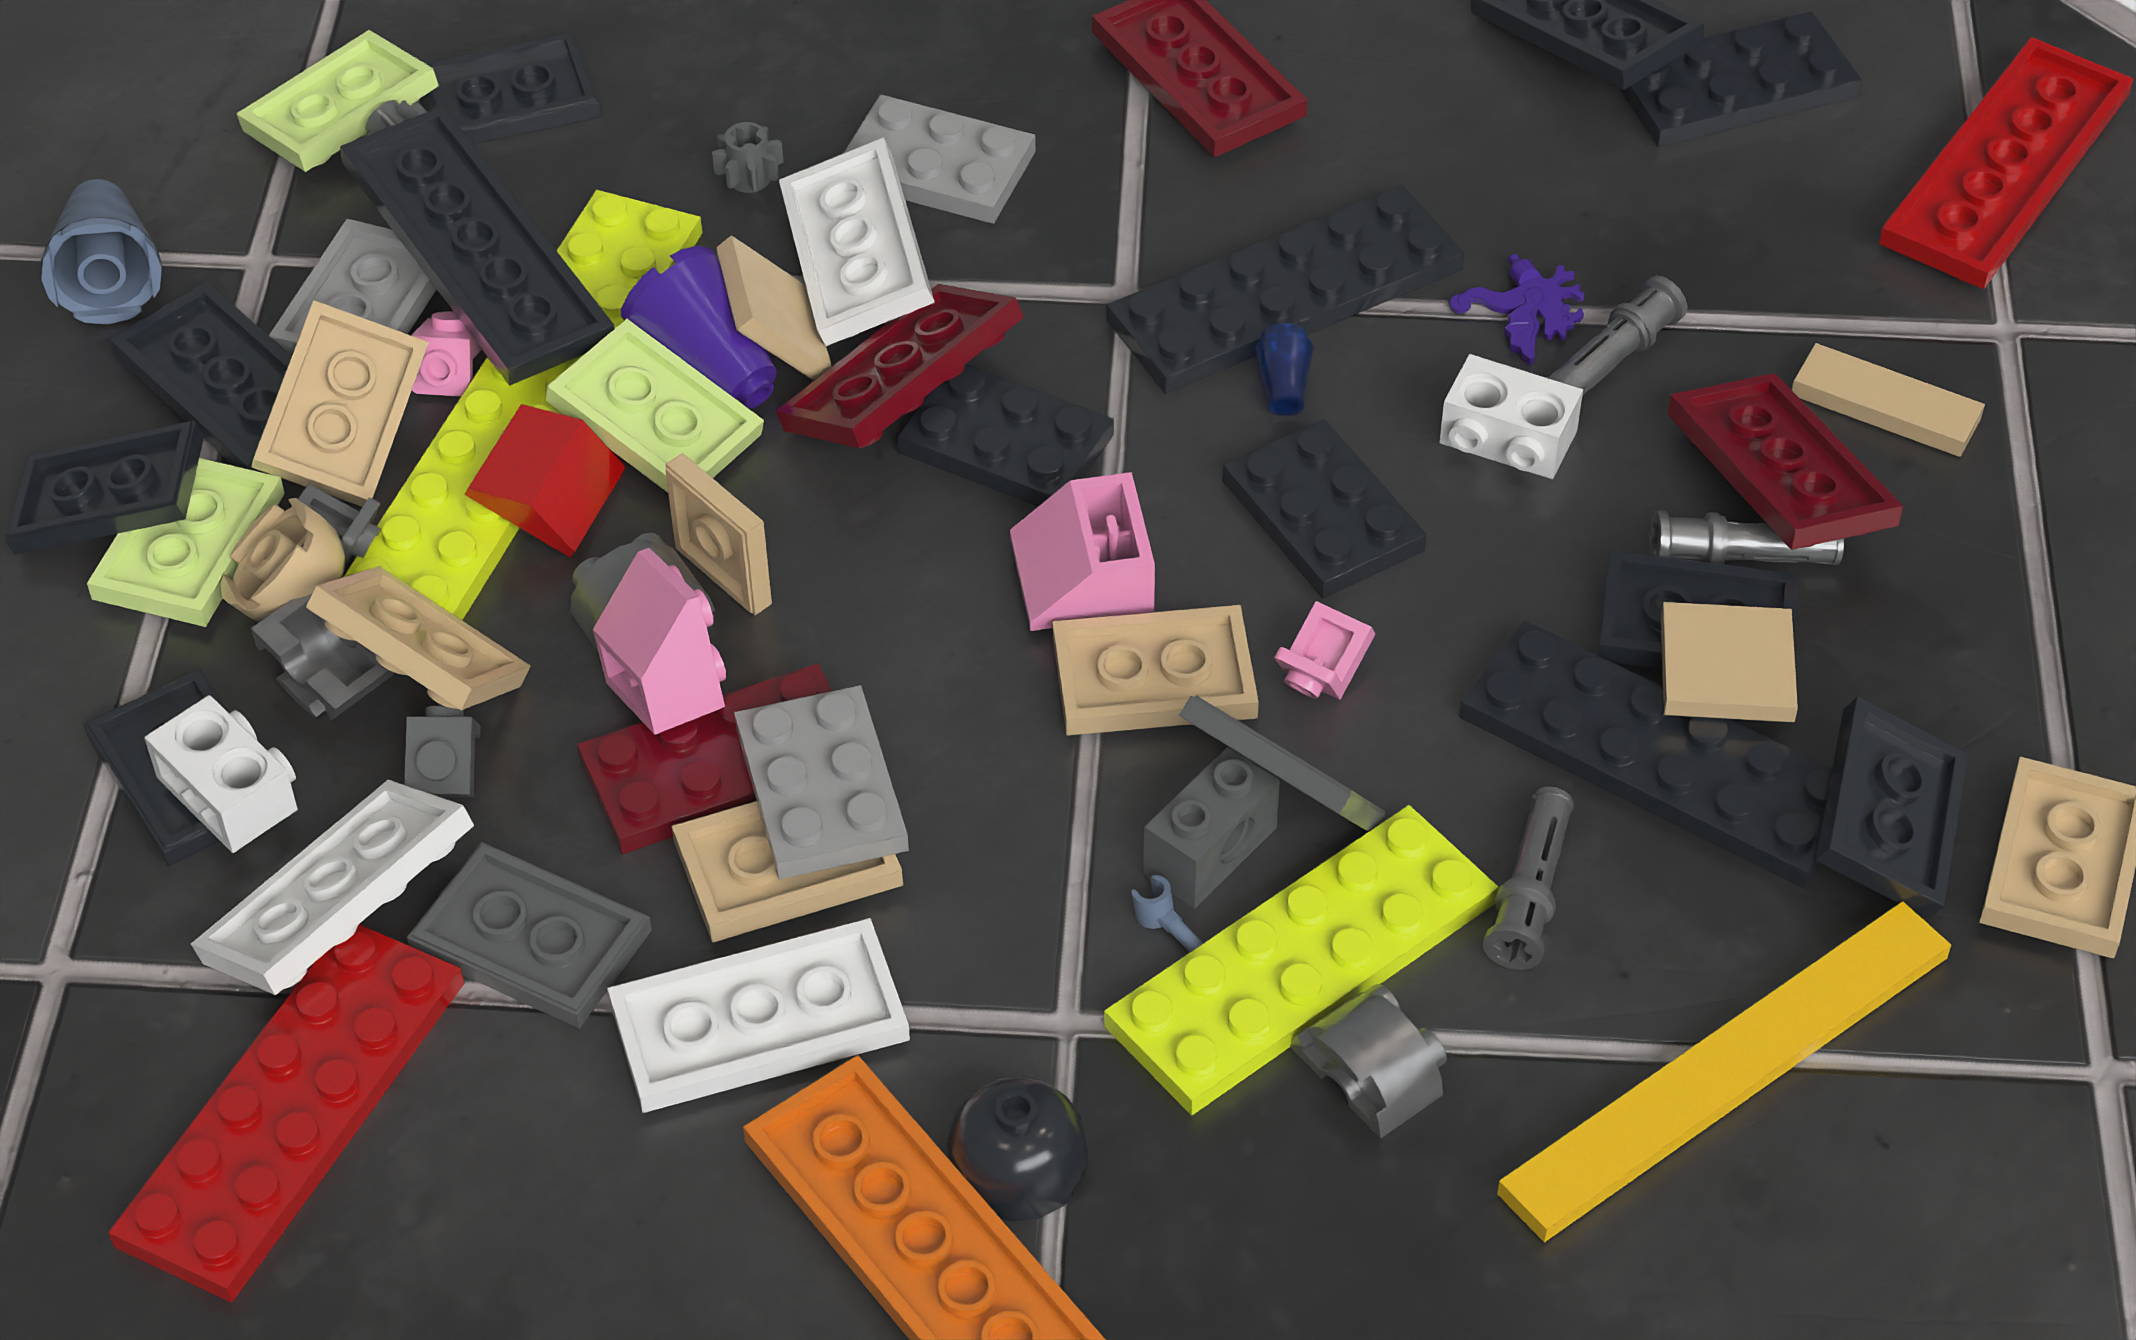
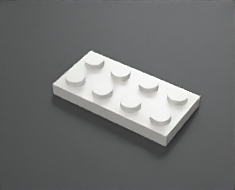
M884 137L779 180L817 331L825 346L935 303L892 153Z
M387 780L193 941L191 945L204 965L277 995L282 989L299 982L305 976L308 967L330 948L349 939L357 930L358 925L378 907L397 898L405 890L407 883L426 866L446 856L454 848L455 842L469 831L474 824L463 805Z
M871 918L607 988L612 1012L643 1113L910 1040L909 1024Z

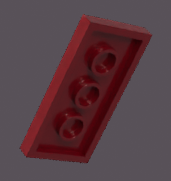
M1128 0L1092 16V33L1213 157H1217L1306 116L1307 99L1207 0Z
M937 284L931 289L935 303L892 319L775 412L783 430L860 449L873 444L881 438L884 429L903 414L920 407L924 402L925 396L944 381L953 379L961 374L965 369L966 363L984 349L998 344L1004 338L1005 332L1024 318L1016 297Z
M1775 373L1670 395L1667 415L1791 550L1812 547L1816 544L1865 535L1870 532L1899 526L1903 505Z
M817 663L723 695L725 707L656 735L641 722L577 744L581 765L622 855L672 838L673 825L756 802L736 730L734 712L831 692L832 689L819 664Z

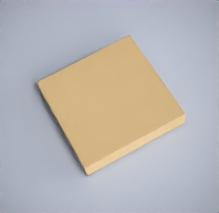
M732 235L716 247L736 330L812 380H816L832 367L827 347L817 331L806 285Z
M683 453L666 463L665 471L676 549L747 611L757 615L772 604L763 520Z
M1663 602L1661 640L1664 715L1795 722L1798 704L1792 609Z

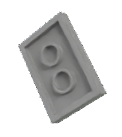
M880 94L844 153L884 137L892 153L906 201L994 224L1036 152L1034 134Z
M346 219L269 334V337L292 356L313 300L409 334L435 293L436 287L392 229Z
M861 685L734 712L736 730L779 880L909 851L908 834Z

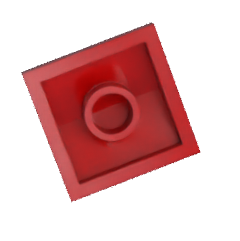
M521 404L464 495L572 558L626 466L583 420Z

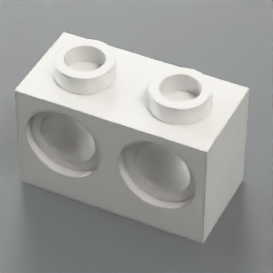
M1469 354L1444 401L1440 443L1466 453H1472L1515 467L1522 471L1553 479L1577 432L1583 389Z
M210 695L144 737L157 778L232 853L298 810L291 787V782L296 779V776L286 757L275 747L267 751L257 741L253 728L240 712L234 710L228 713Z

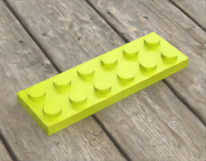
M1408 805L1104 1010V1027L1192 1116L1290 1048L1294 1037L1354 995L1365 992L1375 984L1383 983L1495 904L1499 887L1417 811Z

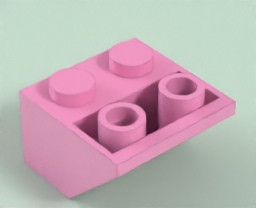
M1132 472L1070 480L1010 529V541L1030 631L1053 628L1052 621L1154 612L1155 563Z
M650 548L637 552L594 626L593 632L607 685L656 735L725 707L720 682L726 679V670L718 650L713 644H710L707 627L713 625V614L706 596L700 589L693 590L684 581L682 574L675 565L668 566Z

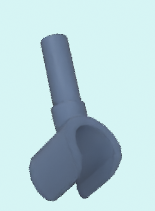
M1152 875L1150 877L1154 899L1143 898L1135 889L1131 890L1135 918L1140 925L1151 929L1163 927L1189 952L1203 944L1174 911L1171 886L1166 878L1160 875Z

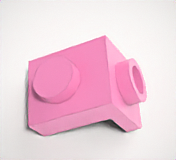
M438 312L432 315V319H427L411 335L429 342L412 391L416 394L462 396L473 380V358L482 349L454 312Z
M1316 601L1290 650L1280 647L1274 659L1287 675L1284 682L1291 688L1314 699H1318L1320 693L1324 692L1341 700L1371 644L1375 632L1371 626Z

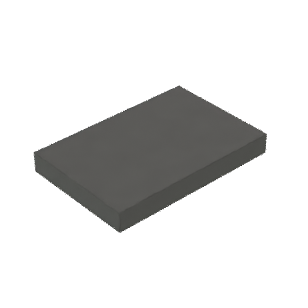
M1196 695L1195 698L1190 696L1179 714L1180 717L1369 832L1386 821L1388 817L1385 815L1386 811Z
M481 842L407 936L409 946L461 968L462 975L580 1029L608 991L607 988L611 987L650 934L652 927L650 917Z

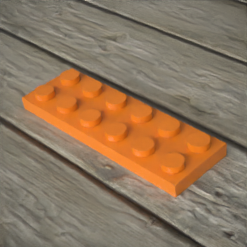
M858 1055L743 1126L745 1143L909 1340H1106Z

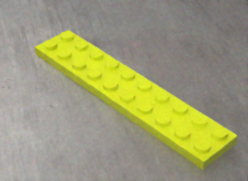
M596 190L557 249V252L609 317L615 329L624 321L621 317V308L628 293L641 277L653 267L659 274H662L676 264L670 255L696 245L702 235L701 217ZM583 355L511 386L508 385L487 357L377 525V527L381 528L379 535L374 538L364 558L356 557L344 577L380 566L460 620H463L519 530L518 526L464 494L521 404L564 415L546 401L547 386Z

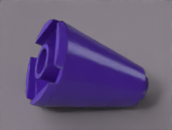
M703 246L682 249L670 255L676 264L662 274H659L654 267L645 273L628 293L621 308L623 320H630L748 409L755 408L765 402L774 390L773 382L777 372L766 349L736 330L722 269L716 254L710 248Z

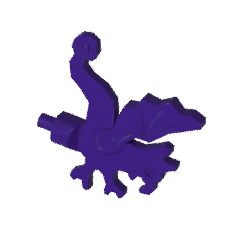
M1512 254L1508 258V262L1511 265L1509 276L1516 284V288L1504 293L1491 291L1483 287L1471 288L1463 294L1454 295L1449 301L1451 311L1456 314L1467 312L1473 302L1482 304L1494 312L1510 313L1508 315L1509 324L1504 327V335L1511 341L1510 351L1519 353L1524 362L1532 365L1534 364L1535 342L1540 331V322L1537 316L1539 315L1544 321L1545 339L1549 341L1553 339L1554 335H1557L1561 341L1566 340V331L1573 329L1574 323L1582 321L1584 312L1582 308H1578L1576 313L1569 312L1571 305L1563 304L1562 300L1572 298L1581 302L1584 300V293L1580 292L1581 286L1579 284L1572 287L1559 286L1563 282L1574 280L1575 272H1566L1564 270L1565 266H1557L1554 277L1546 279L1541 276L1529 259L1521 260L1517 254Z

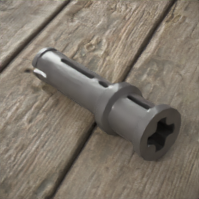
M1658 275L1649 277L1642 284L1640 294L1630 303L1619 304L1612 310L1608 319V325L1602 332L1592 338L1568 362L1547 378L1583 389L1584 395L1610 373L1626 356H1629L1632 352H1642L1649 349L1655 343L1657 333L1664 326L1678 323L1687 314L1688 306L1682 291L1665 277Z
M1657 510L1652 516L1649 534L1650 555L1715 564H1724L1725 560H1755L1839 565L1844 550V538L1816 544L1812 547L1791 550L1767 523L1727 522L1725 516L1710 512L1706 514L1705 518L1669 517L1667 511Z
M1556 787L1539 788L1536 794L1532 796L1531 809L1519 846L1512 878L1504 882L1497 891L1495 905L1499 911L1495 925L1488 929L1484 937L1483 948L1489 959L1509 969L1526 970L1540 963L1545 950L1544 942L1541 939L1544 924L1551 921L1556 909L1555 898L1550 888L1560 857L1570 813H1572L1574 808L1572 797L1564 790ZM1505 941L1510 942L1509 947L1505 946Z

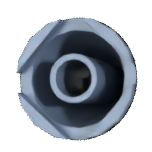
M101 179L88 180L79 184L72 191L44 249L41 259V280L48 298L57 307L59 303L67 310L73 312L75 319L95 324H113L132 319L141 312V306L152 296L155 297L160 289L162 273L160 255L124 192L110 181Z

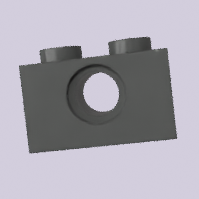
M1227 747L1144 827L1143 875L1149 879L1152 875H1160L1166 878L1170 883L1172 895L1195 909L1277 828L1280 780L1230 747Z

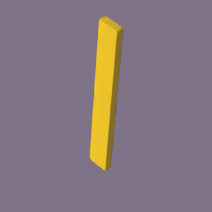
M1902 901L1499 1181L1497 1194L1545 1243L1946 960L1951 944Z

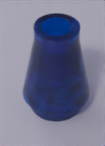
M1283 323L1266 328L1261 333L1260 341L1255 346L1256 358L1268 395L1269 410L1280 416L1295 415L1304 409V394L1314 351V345L1308 339L1307 332L1302 327L1294 324Z

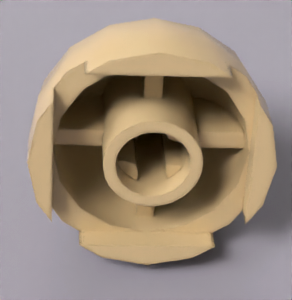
M297 498L288 499L292 507L286 511L275 504L249 526L230 555L231 559L239 563L233 580L224 574L222 576L220 584L222 598L246 616L258 622L265 619L291 599L306 597L313 593L317 585L340 579L343 576L345 555L343 544L337 531L322 516Z

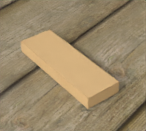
M1817 343L1797 374L1792 387V391L1800 399L1958 457L1962 456L1978 426L1985 404Z

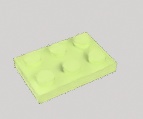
M368 30L236 114L243 132L306 172L314 166L321 165L329 160L331 155L340 150V146L366 136L369 133L366 130V123L369 117L383 103L390 100H396L401 103L405 100L411 106L439 85L432 67Z
M628 319L623 321L547 386L546 401L566 416L583 420L610 450L666 492H668L665 471L666 463L683 453L709 476L714 478L762 434L764 424L762 418Z
M199 458L186 520L118 533L87 582L92 600L206 627L223 599L220 585L223 574L233 580L234 573L239 563L230 558L235 545L259 516L275 504L278 506L285 494L281 477Z

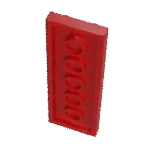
M2031 37L1882 227L1879 244L1981 289H1985L2129 96L2134 78Z
M359 924L357 930L349 939L333 946L313 963L305 976L300 980L108 1232L114 1248L232 1303L465 984L461 968Z

